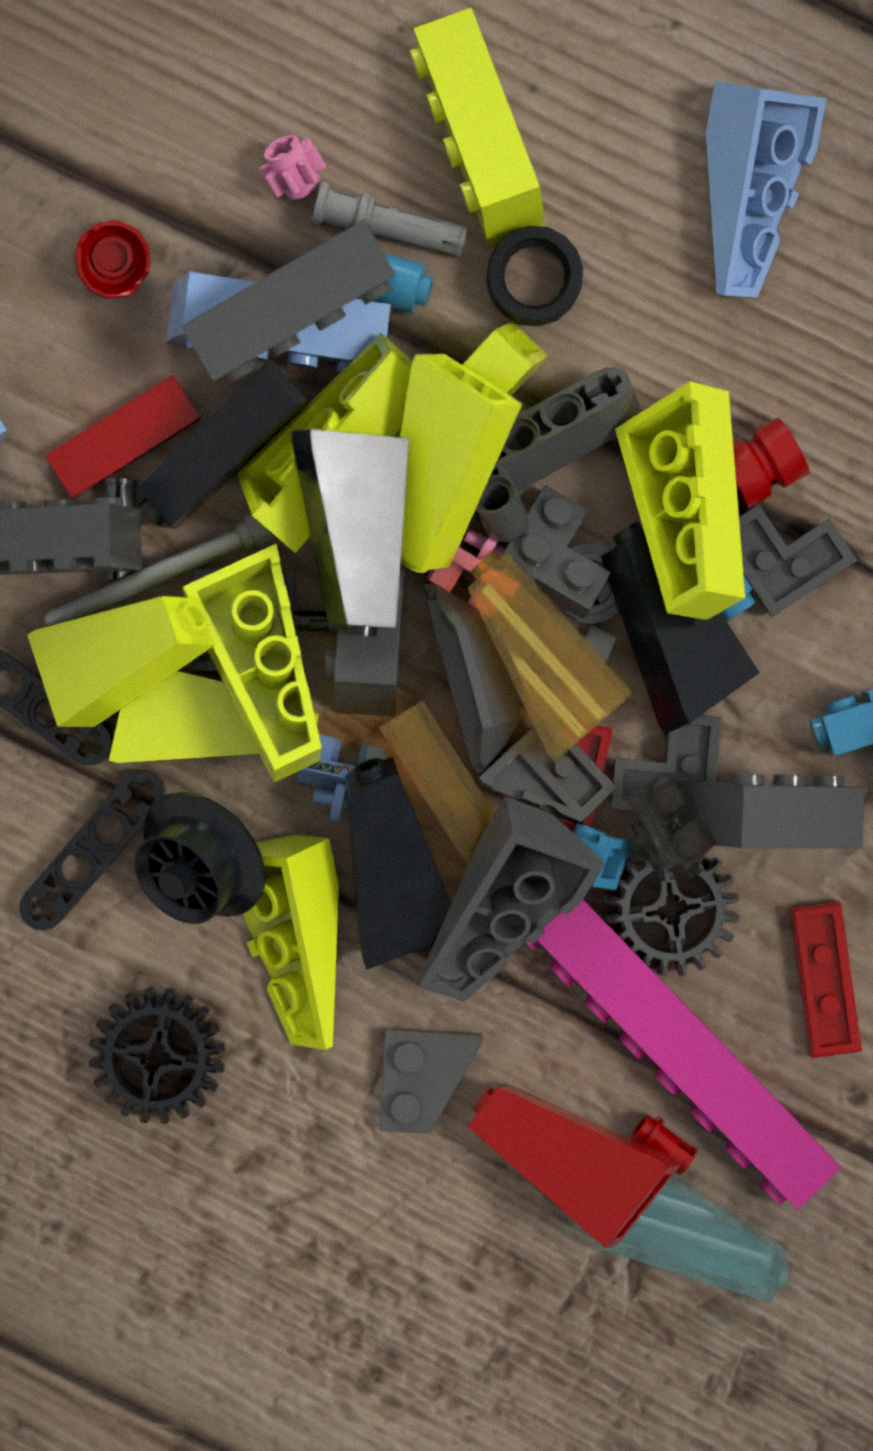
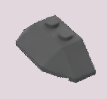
M429 583L423 585L472 771L474 778L477 779L501 755L522 718L519 707L528 705L521 676L511 678L506 658L515 656L508 627L498 629L495 618L438 585Z

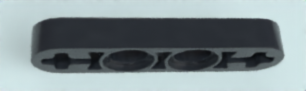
M0 648V672L11 668L21 675L23 681L22 689L15 697L5 698L0 695V707L74 761L82 765H96L104 762L110 756L114 739L111 730L106 724L101 722L95 727H76L86 734H91L94 730L99 731L101 735L98 743L103 747L100 753L92 751L86 756L80 752L83 743L73 734H68L66 742L59 739L58 735L68 727L55 726L47 728L41 725L36 717L38 704L48 698L42 678Z
M138 770L128 774L25 892L20 902V913L28 926L35 930L44 931L52 929L61 923L141 831L149 809L155 802L166 795L164 781L158 774L150 770ZM149 780L154 785L150 793L155 800L152 804L143 801L134 808L131 813L140 817V820L134 825L125 812L113 807L112 804L118 798L121 804L125 806L135 794L134 790L130 787L132 782L136 781L142 784ZM103 817H115L123 825V837L115 845H106L97 838L96 825ZM70 855H82L89 861L91 872L86 881L73 883L65 877L63 863ZM53 875L59 886L74 893V896L68 901L64 893L61 894L51 906L52 910L56 913L54 918L52 919L50 916L45 915L38 919L33 914L37 906L32 899L35 895L43 899L52 892L56 886L47 883V879Z

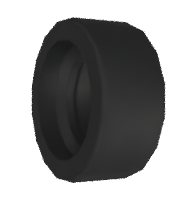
M527 226L511 231L497 243L488 261L486 284L493 304L503 316L520 325L542 326L559 320L572 309L582 288L583 266L578 250L565 235L549 227ZM531 246L543 247L553 252L561 261L565 272L564 285L559 295L550 303L540 306H529L515 300L508 291L504 280L505 268L510 258L519 250Z

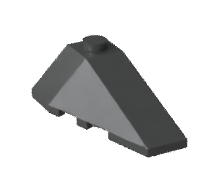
M505 796L481 835L418 978V986L463 1002L507 966V958L527 941L533 944L545 934L543 927L562 911L568 915L582 902L604 867L603 859L551 813Z

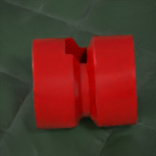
M779 417L753 431L752 442L748 443L739 439L733 443L737 499L746 510L770 497L773 485L777 484L786 488L810 474L808 464L800 447Z

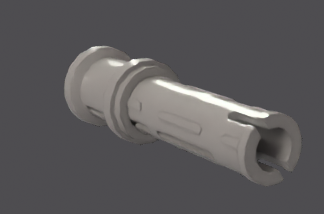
M321 182L312 217V226L319 227L322 223L348 229L364 219L373 234L450 253L457 257L461 256L468 225H461L375 202L376 197L371 196L372 193L364 191L360 196L333 189L330 186V182Z

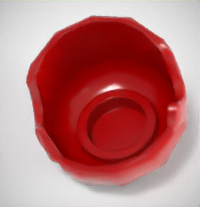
M118 220L99 222L92 225L79 238L73 254L75 274L88 291L104 299H121L135 294L150 272L151 260L149 258L148 243L137 228Z

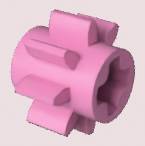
M287 135L278 138L266 148L264 157L268 163L260 166L259 171L275 197H279L285 192L289 199L297 200L310 195L317 189L321 181L317 172L326 168V164L310 138H306L300 143L296 136Z

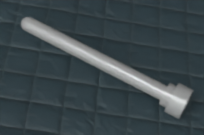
M247 511L241 514L242 520L234 523V529L48 611L44 616V624L48 627L89 616L241 547H244L246 551L254 547L257 551H260L276 543L274 535L252 516L251 511Z

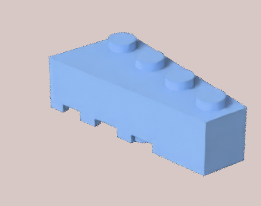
M188 272L174 282L166 342L186 344L187 349L194 350L181 326L256 282ZM355 299L342 307L346 314L344 318L321 331L318 330L315 323L296 333L301 343L277 357L287 358L288 365L304 368H317L318 362L337 364L336 372L340 373L380 333L387 337L391 304L372 301L364 305L361 299ZM267 350L253 358V360H267L268 355H273L270 350Z

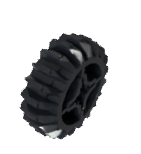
M153 986L147 987L144 991L145 1003L141 1004L138 996L133 991L125 995V1002L129 1010L126 1011L116 1002L112 1003L108 1010L110 1015L116 1020V1023L100 1018L96 1023V1027L108 1036L107 1038L93 1037L89 1043V1046L93 1049L104 1051V1055L95 1056L89 1060L90 1068L105 1067L106 1073L101 1074L94 1080L95 1086L98 1088L108 1083L112 1084L114 1089L108 1093L105 1101L108 1104H112L121 1095L127 1100L121 1109V1114L125 1117L132 1112L135 1105L142 1107L139 1116L142 1123H148L152 1115V1109H158V1117L161 1124H167L170 1121V1107L174 1106L177 1114L182 1119L188 1117L190 1110L187 1099L195 1106L202 1108L207 1100L198 1088L201 1087L207 1091L215 1092L219 1086V1083L207 1075V1072L222 1073L225 1069V1063L220 1060L211 1059V1055L220 1054L226 1050L225 1042H209L208 1037L214 1036L220 1031V1024L216 1022L204 1028L200 1022L206 1018L210 1009L207 1006H203L195 1015L189 1012L187 1009L194 1000V996L189 993L182 999L180 1006L173 1004L175 997V988L167 987L162 1001H157L156 990ZM157 1015L156 1025L153 1027L150 1038L145 1040L132 1039L131 1041L119 1039L122 1031L130 1022L143 1016ZM172 1019L181 1023L191 1033L197 1046L198 1055L191 1054L190 1050L183 1049L174 1042L172 1038ZM162 1031L160 1044L166 1047L164 1052H169L170 1059H165L154 1073L153 1078L155 1065L149 1062L152 1057L146 1058L145 1051L152 1049L160 1038ZM118 1055L124 1056V1060L134 1062L140 1067L143 1073V1091L135 1087L125 1077L119 1065ZM184 1069L196 1071L194 1078L185 1087L172 1093L158 1094L159 1085L162 1082L164 1073L170 1070L183 1071Z

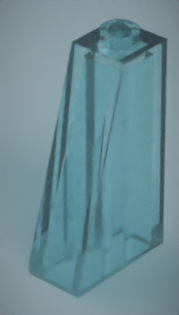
M676 1174L671 1177L619 1244L604 1248L594 1239L596 1248L769 1303L772 1302L775 1290L782 1292L785 1288L791 1266L790 1262L785 1261L786 1253L779 1243Z

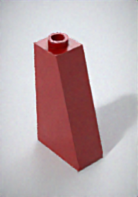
M515 1086L497 1087L496 1090L494 1088L488 1089L474 1105L473 1111L476 1113V1116L467 1126L604 1248L617 1245L622 1241L681 1166L676 1160Z

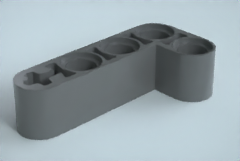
M616 367L598 370L517 415L474 512L484 531L492 540L509 542L522 535L528 527L529 517L518 494L519 491L617 438L615 428L642 412L626 372Z

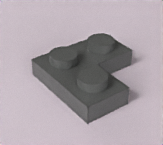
M547 485L543 487L528 512V527L522 535L510 541L496 566L500 571L583 619L611 574L610 571L568 548L569 543L589 510Z
M759 504L739 517L743 574L770 617L775 616L858 561L830 518L786 546Z
M701 715L691 723L668 733L665 763L614 758L612 783L617 788L611 793L610 809L679 815L681 781L716 782L722 717Z

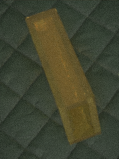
M509 550L500 558L492 551L470 571L476 580L469 585L468 590L547 754L556 762L633 693L632 687Z
M422 700L379 727V729L468 866L481 835L495 812L430 708Z

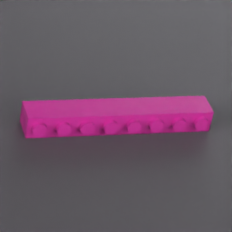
M584 899L568 915L562 911L543 927L545 934L533 944L529 941L526 942L534 951L542 945L555 958L549 966L565 984L570 987L577 981L590 994L584 1003L603 1023H606L611 1017L625 1031L619 1039L639 1060L647 1054L660 1067L654 1075L671 1094L676 1096L682 1090L695 1103L689 1112L709 1133L716 1127L722 1131L730 1140L724 1148L744 1169L752 1163L765 1176L759 1184L780 1206L788 1200L798 1210L841 1169L836 1160L659 976L630 949L627 943L606 924L603 918Z

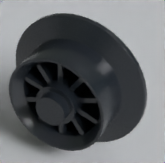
M176 792L165 795L152 805L144 821V841L136 850L134 867L141 888L158 909L180 922L201 924L209 921L215 915L222 917L237 916L255 906L265 888V865L254 838L238 817L212 799L189 792Z

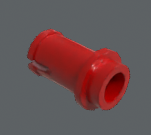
M648 1114L645 1115L633 1130L630 1139L676 1160L681 1166L675 1173L681 1175L694 1160V1155L698 1149L663 1126V1119L660 1116L652 1118Z

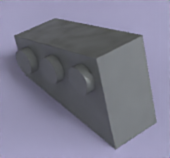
M402 564L400 565L396 627L378 626L377 636H360L346 634V624L329 622V631L338 632L336 649L326 650L325 680H334L335 713L396 717V691L406 568Z
M737 773L733 774V782L681 781L678 842L733 848H862L865 787L844 786V776L814 775L813 784H804L805 775L774 774L773 783H764V775Z

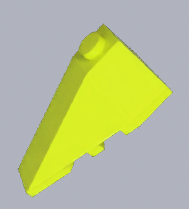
M291 835L259 841L256 844L264 861L266 882L260 900L249 911L243 913V917L253 937L252 940L246 943L252 957L260 955L268 971L271 981L268 983L267 991L290 1044L327 1050L333 1047L339 883L330 839Z

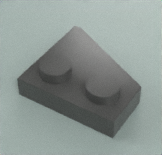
M549 713L543 715L485 772L475 779V782L483 788L547 811L554 816L575 824L582 822L617 788Z
M386 1028L380 1131L430 1134L480 1048L482 1033Z

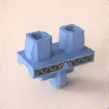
M319 734L322 746L320 761L300 770L297 784L314 787L313 802L332 806L329 821L339 823L342 809L348 810L345 775L354 772L353 770L356 766L338 762L342 741L335 737ZM362 745L357 765L372 758L385 760L388 758V750L371 745Z

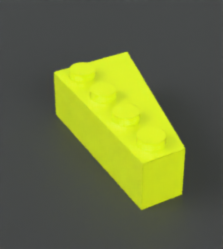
M472 8L413 28L417 48L409 51L419 80L426 77L429 79L433 92L426 94L432 116L436 124L444 121L449 137L443 139L447 156L452 168L460 166L465 182L459 185L469 213L476 211L488 247L500 242L511 231L527 226L545 227L540 186Z
M382 333L237 473L252 516L294 553L300 549L311 535L292 446V430H322L394 437L402 427L412 361Z

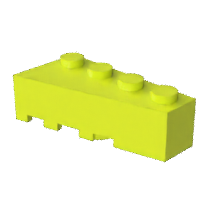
M689 381L615 428L667 613L708 620L745 599L729 391Z
M274 544L183 586V598H199L215 644L207 651L273 783L319 762L322 750L309 688L303 669L301 651L291 615L288 593L281 570L277 544Z

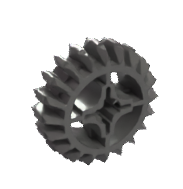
M658 840L655 842L657 857L650 858L648 851L643 846H640L636 849V852L643 863L635 867L630 860L626 859L624 869L630 874L626 880L620 877L617 885L618 888H621L620 894L607 893L603 895L604 903L618 905V911L604 914L603 920L606 924H621V928L614 930V932L622 940L629 939L630 942L627 945L634 953L638 950L642 952L639 958L648 967L653 958L657 959L656 972L658 976H666L669 962H675V969L679 976H686V959L692 958L694 965L699 970H703L706 968V963L700 953L705 949L717 959L722 956V951L713 944L717 936L724 941L732 942L734 935L721 927L723 921L730 923L739 922V914L725 911V905L739 902V894L736 892L722 894L721 889L730 885L734 879L729 873L722 874L717 878L713 876L722 864L721 860L717 857L710 859L704 866L700 864L705 854L703 847L696 846L690 858L685 857L686 843L678 842L677 840L674 845V854L667 855L665 842ZM672 867H682L698 874L705 882L710 894L685 895L680 893L676 879L673 876ZM657 870L658 890L655 897L648 902L640 903L639 906L630 907L632 894L639 882L645 876ZM667 883L669 892L675 895L674 899L677 902L683 900L688 905L684 906V909L676 911V920H674L675 933L673 925L670 921H667L668 917L665 914L659 917L657 912L654 911L658 910V907L666 905V896H668ZM712 909L709 923L703 933L692 943L685 946L684 938L687 920L693 915L704 913V910ZM644 921L663 924L670 949L655 947L645 942L636 934L632 922Z

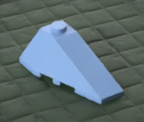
M714 82L706 128L717 294L758 297L780 243L779 235L776 231L785 208L793 209L799 193L793 188L802 165H811L816 154L827 98L748 85Z

